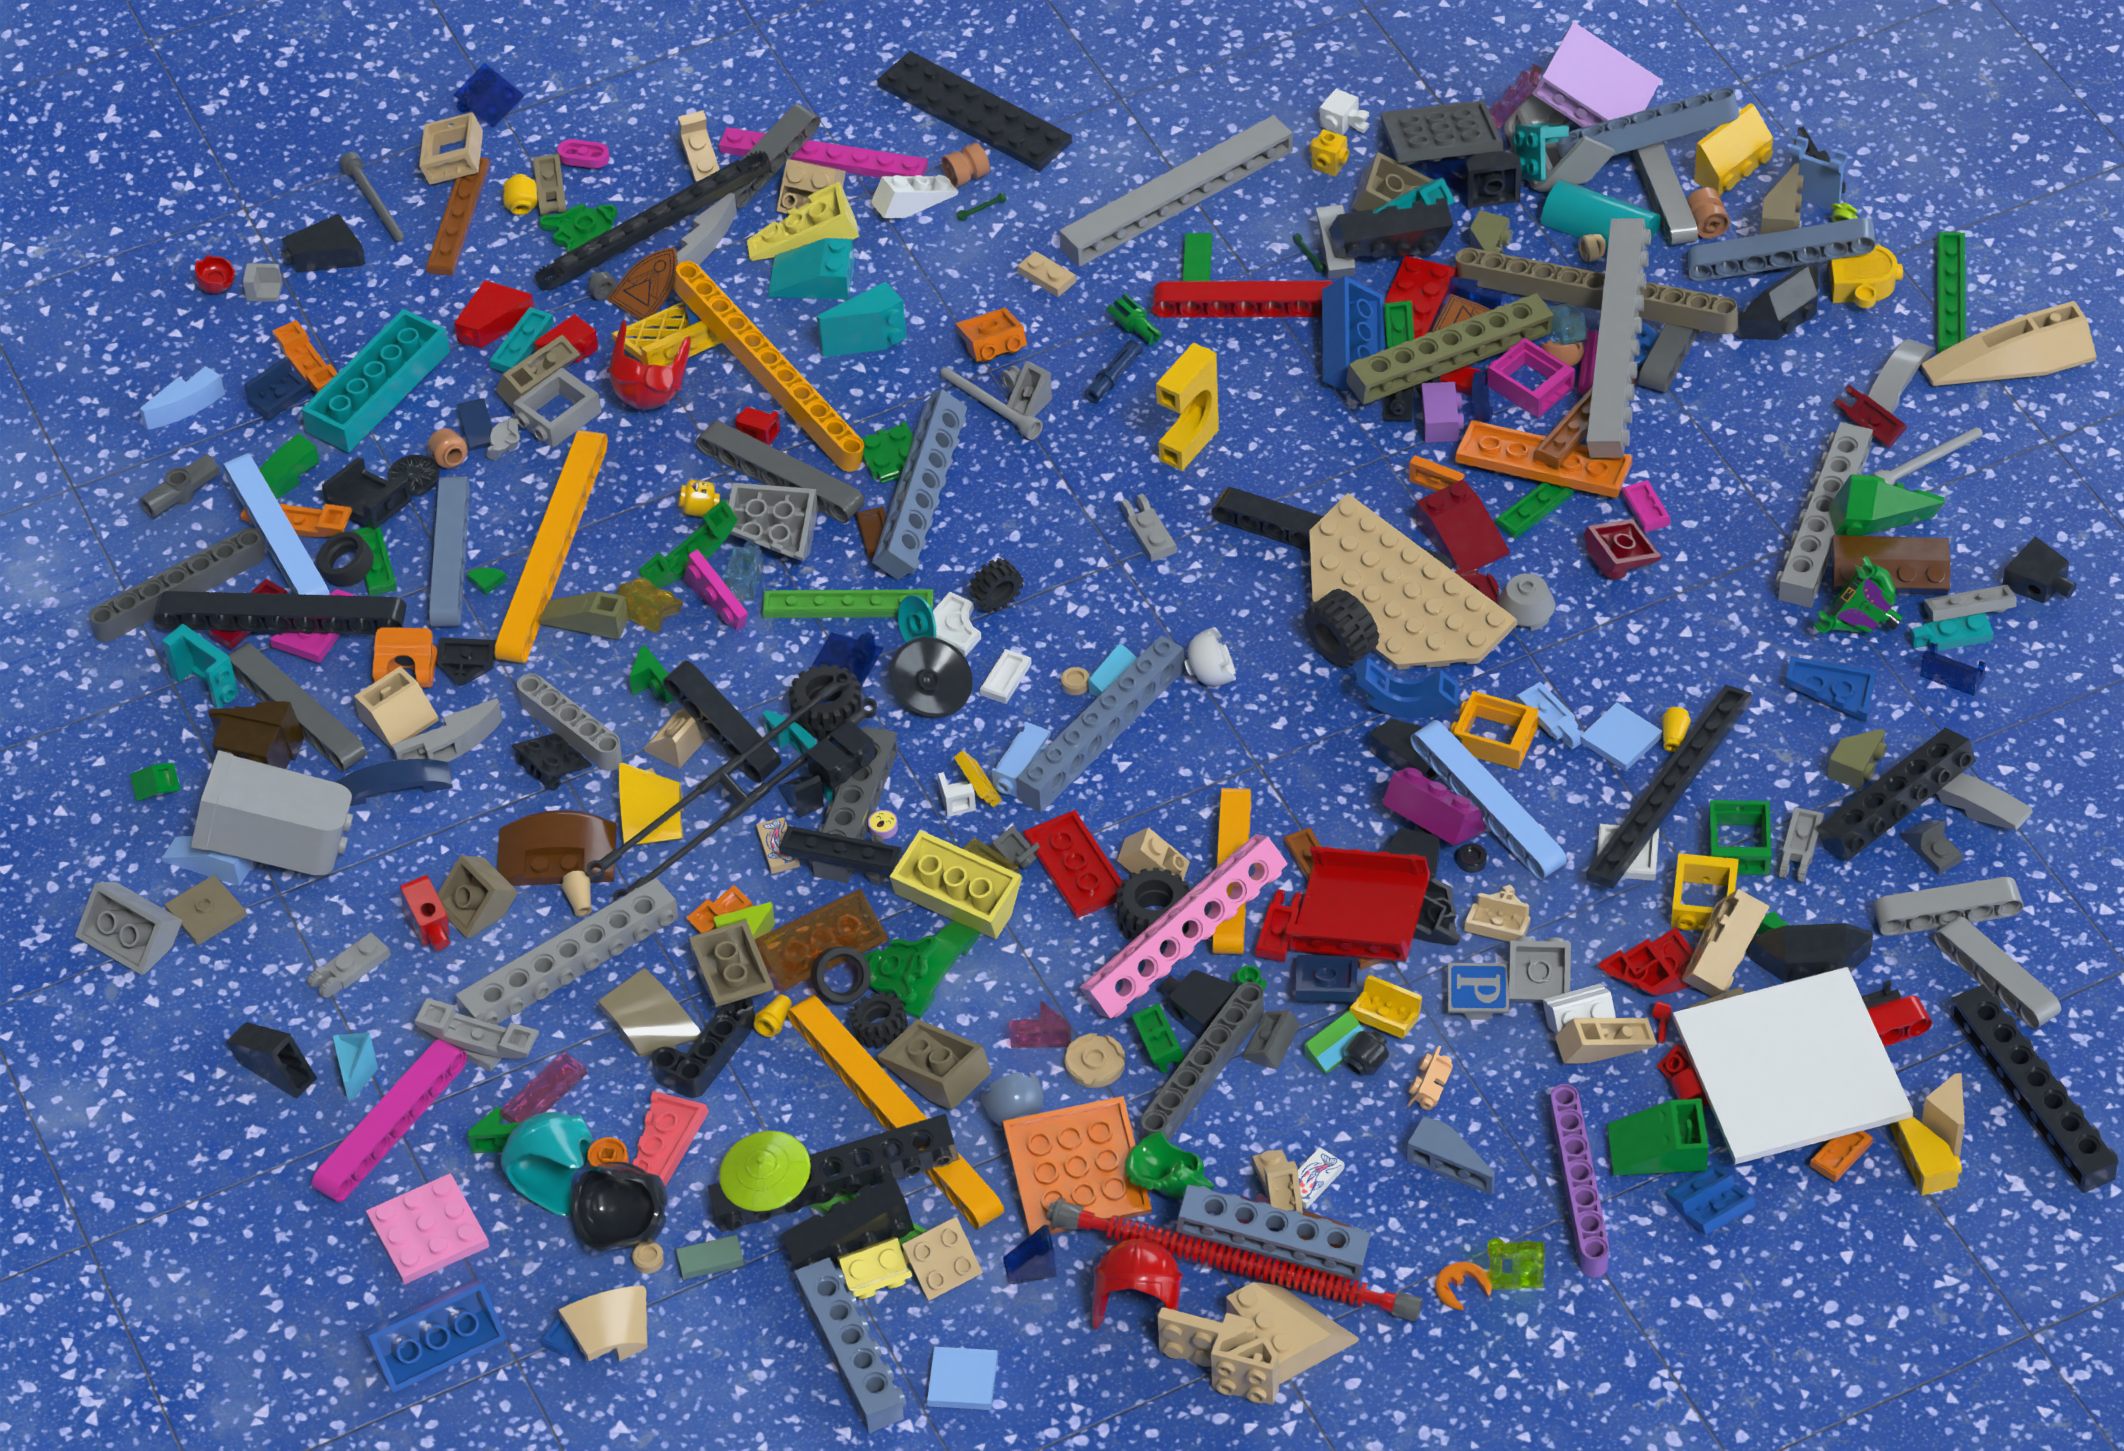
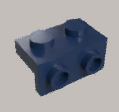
M287 357L274 363L244 385L248 404L268 420L311 391L310 384L292 370L290 360Z

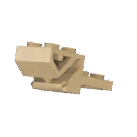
M1161 1307L1158 1315L1160 1353L1174 1359L1182 1358L1193 1361L1204 1367L1211 1366L1213 1390H1217L1224 1395L1244 1397L1254 1403L1274 1405L1279 1391L1278 1353L1266 1335L1256 1339V1326L1251 1319L1226 1313L1224 1321L1221 1323Z

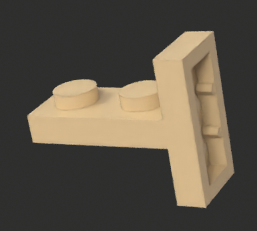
M704 110L678 117V142L680 148H684L695 183L720 170L706 129L707 119Z
M1282 1149L1277 1151L1269 1150L1252 1156L1254 1169L1268 1197L1269 1204L1274 1208L1286 1211L1295 1210L1303 1214L1298 1169L1295 1161L1288 1162Z

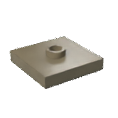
M215 875L164 904L166 911L182 919L180 927L197 946L247 917L243 906Z

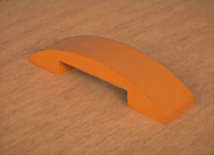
M297 320L272 330L281 350L290 360L291 366L300 377L310 384L311 390L318 393L338 374L333 366L326 364L309 342L308 334Z
M279 504L297 536L328 537L344 532L352 512L351 507L325 504L323 510ZM243 508V511L240 515L241 518L249 523H252L247 512Z

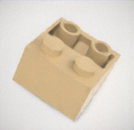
M787 159L777 211L789 214L788 211L793 207H796L798 210L810 201L808 199L810 195L834 183L840 182L843 188L846 171Z
M401 666L354 696L359 719L392 750V744L412 738L439 721L438 715L418 682Z

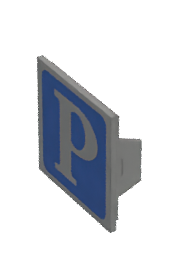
M1448 963V1013H1464L1468 1020H1489L1493 1013H1509V963Z

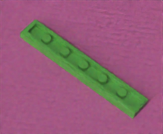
M934 589L764 591L763 618L898 617L900 603L905 597L910 595L922 597L933 611Z

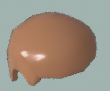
M1548 340L1547 344L1541 342L1542 349L1571 367L1576 365L1584 354L1582 342L1580 344L1571 340L1554 343Z

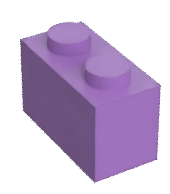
M1455 382L1422 383L1425 443L1459 441V430H1464L1463 413H1458V410L1462 409L1461 393H1456Z

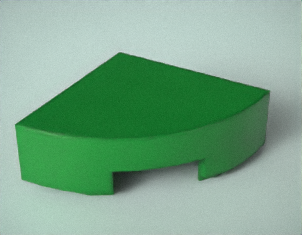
M479 568L467 573L468 581L485 595L507 581L506 573L495 568Z

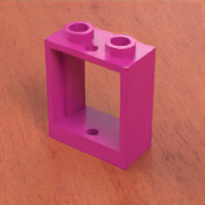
M1523 338L1516 345H1512L1498 360H1494L1488 367V387L1537 418L1574 389L1575 369L1526 338ZM1526 364L1547 377L1548 380L1536 390L1531 391L1509 376Z

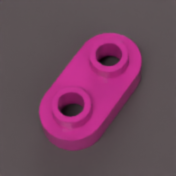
M568 139L561 142L557 148L560 161L566 165L601 168L610 160L608 147L599 142Z

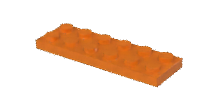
M1471 420L1456 452L1455 462L1614 498L1619 496L1633 459L1632 455L1624 454V458H1590L1588 446L1579 444L1563 464L1556 468L1534 459V451L1546 439V436Z

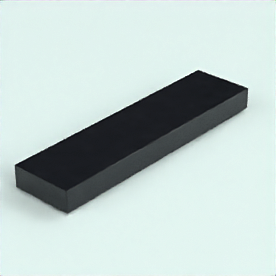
M793 826L787 827L779 847L780 855L889 876L897 866L902 854L901 847Z

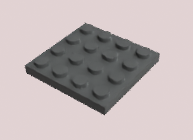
M1484 100L1380 112L1381 124L1397 163L1409 165L1420 160L1440 161L1446 157L1466 158L1471 154L1503 151V140Z

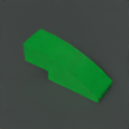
M298 433L280 447L259 468L276 500L300 484L298 476L320 462L317 447Z

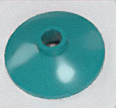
M918 595L905 597L900 603L898 610V624L904 640L908 642L920 637L936 638V621L929 604Z

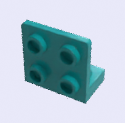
M1547 123L1515 125L1513 142L1516 155L1520 157L1521 179L1546 180L1545 143L1559 142V137H1569V126Z

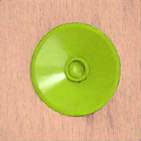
M770 1130L750 1134L735 1143L722 1160L719 1171L722 1191L733 1204L746 1210L769 1211L779 1208L792 1201L805 1187L811 1170L810 1157L804 1145L790 1134Z

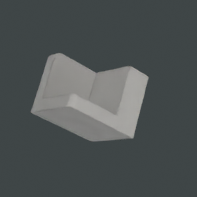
M247 263L243 279L247 301H279L283 285L279 265Z

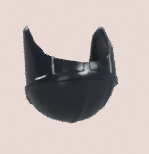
M614 1161L594 1166L582 1174L575 1187L571 1204L578 1234L588 1247L595 1251L603 1252L613 1249L631 1248L640 1244H652L665 1226V1206L667 1205L668 1198L666 1188L658 1175L647 1173L644 1169L631 1163Z

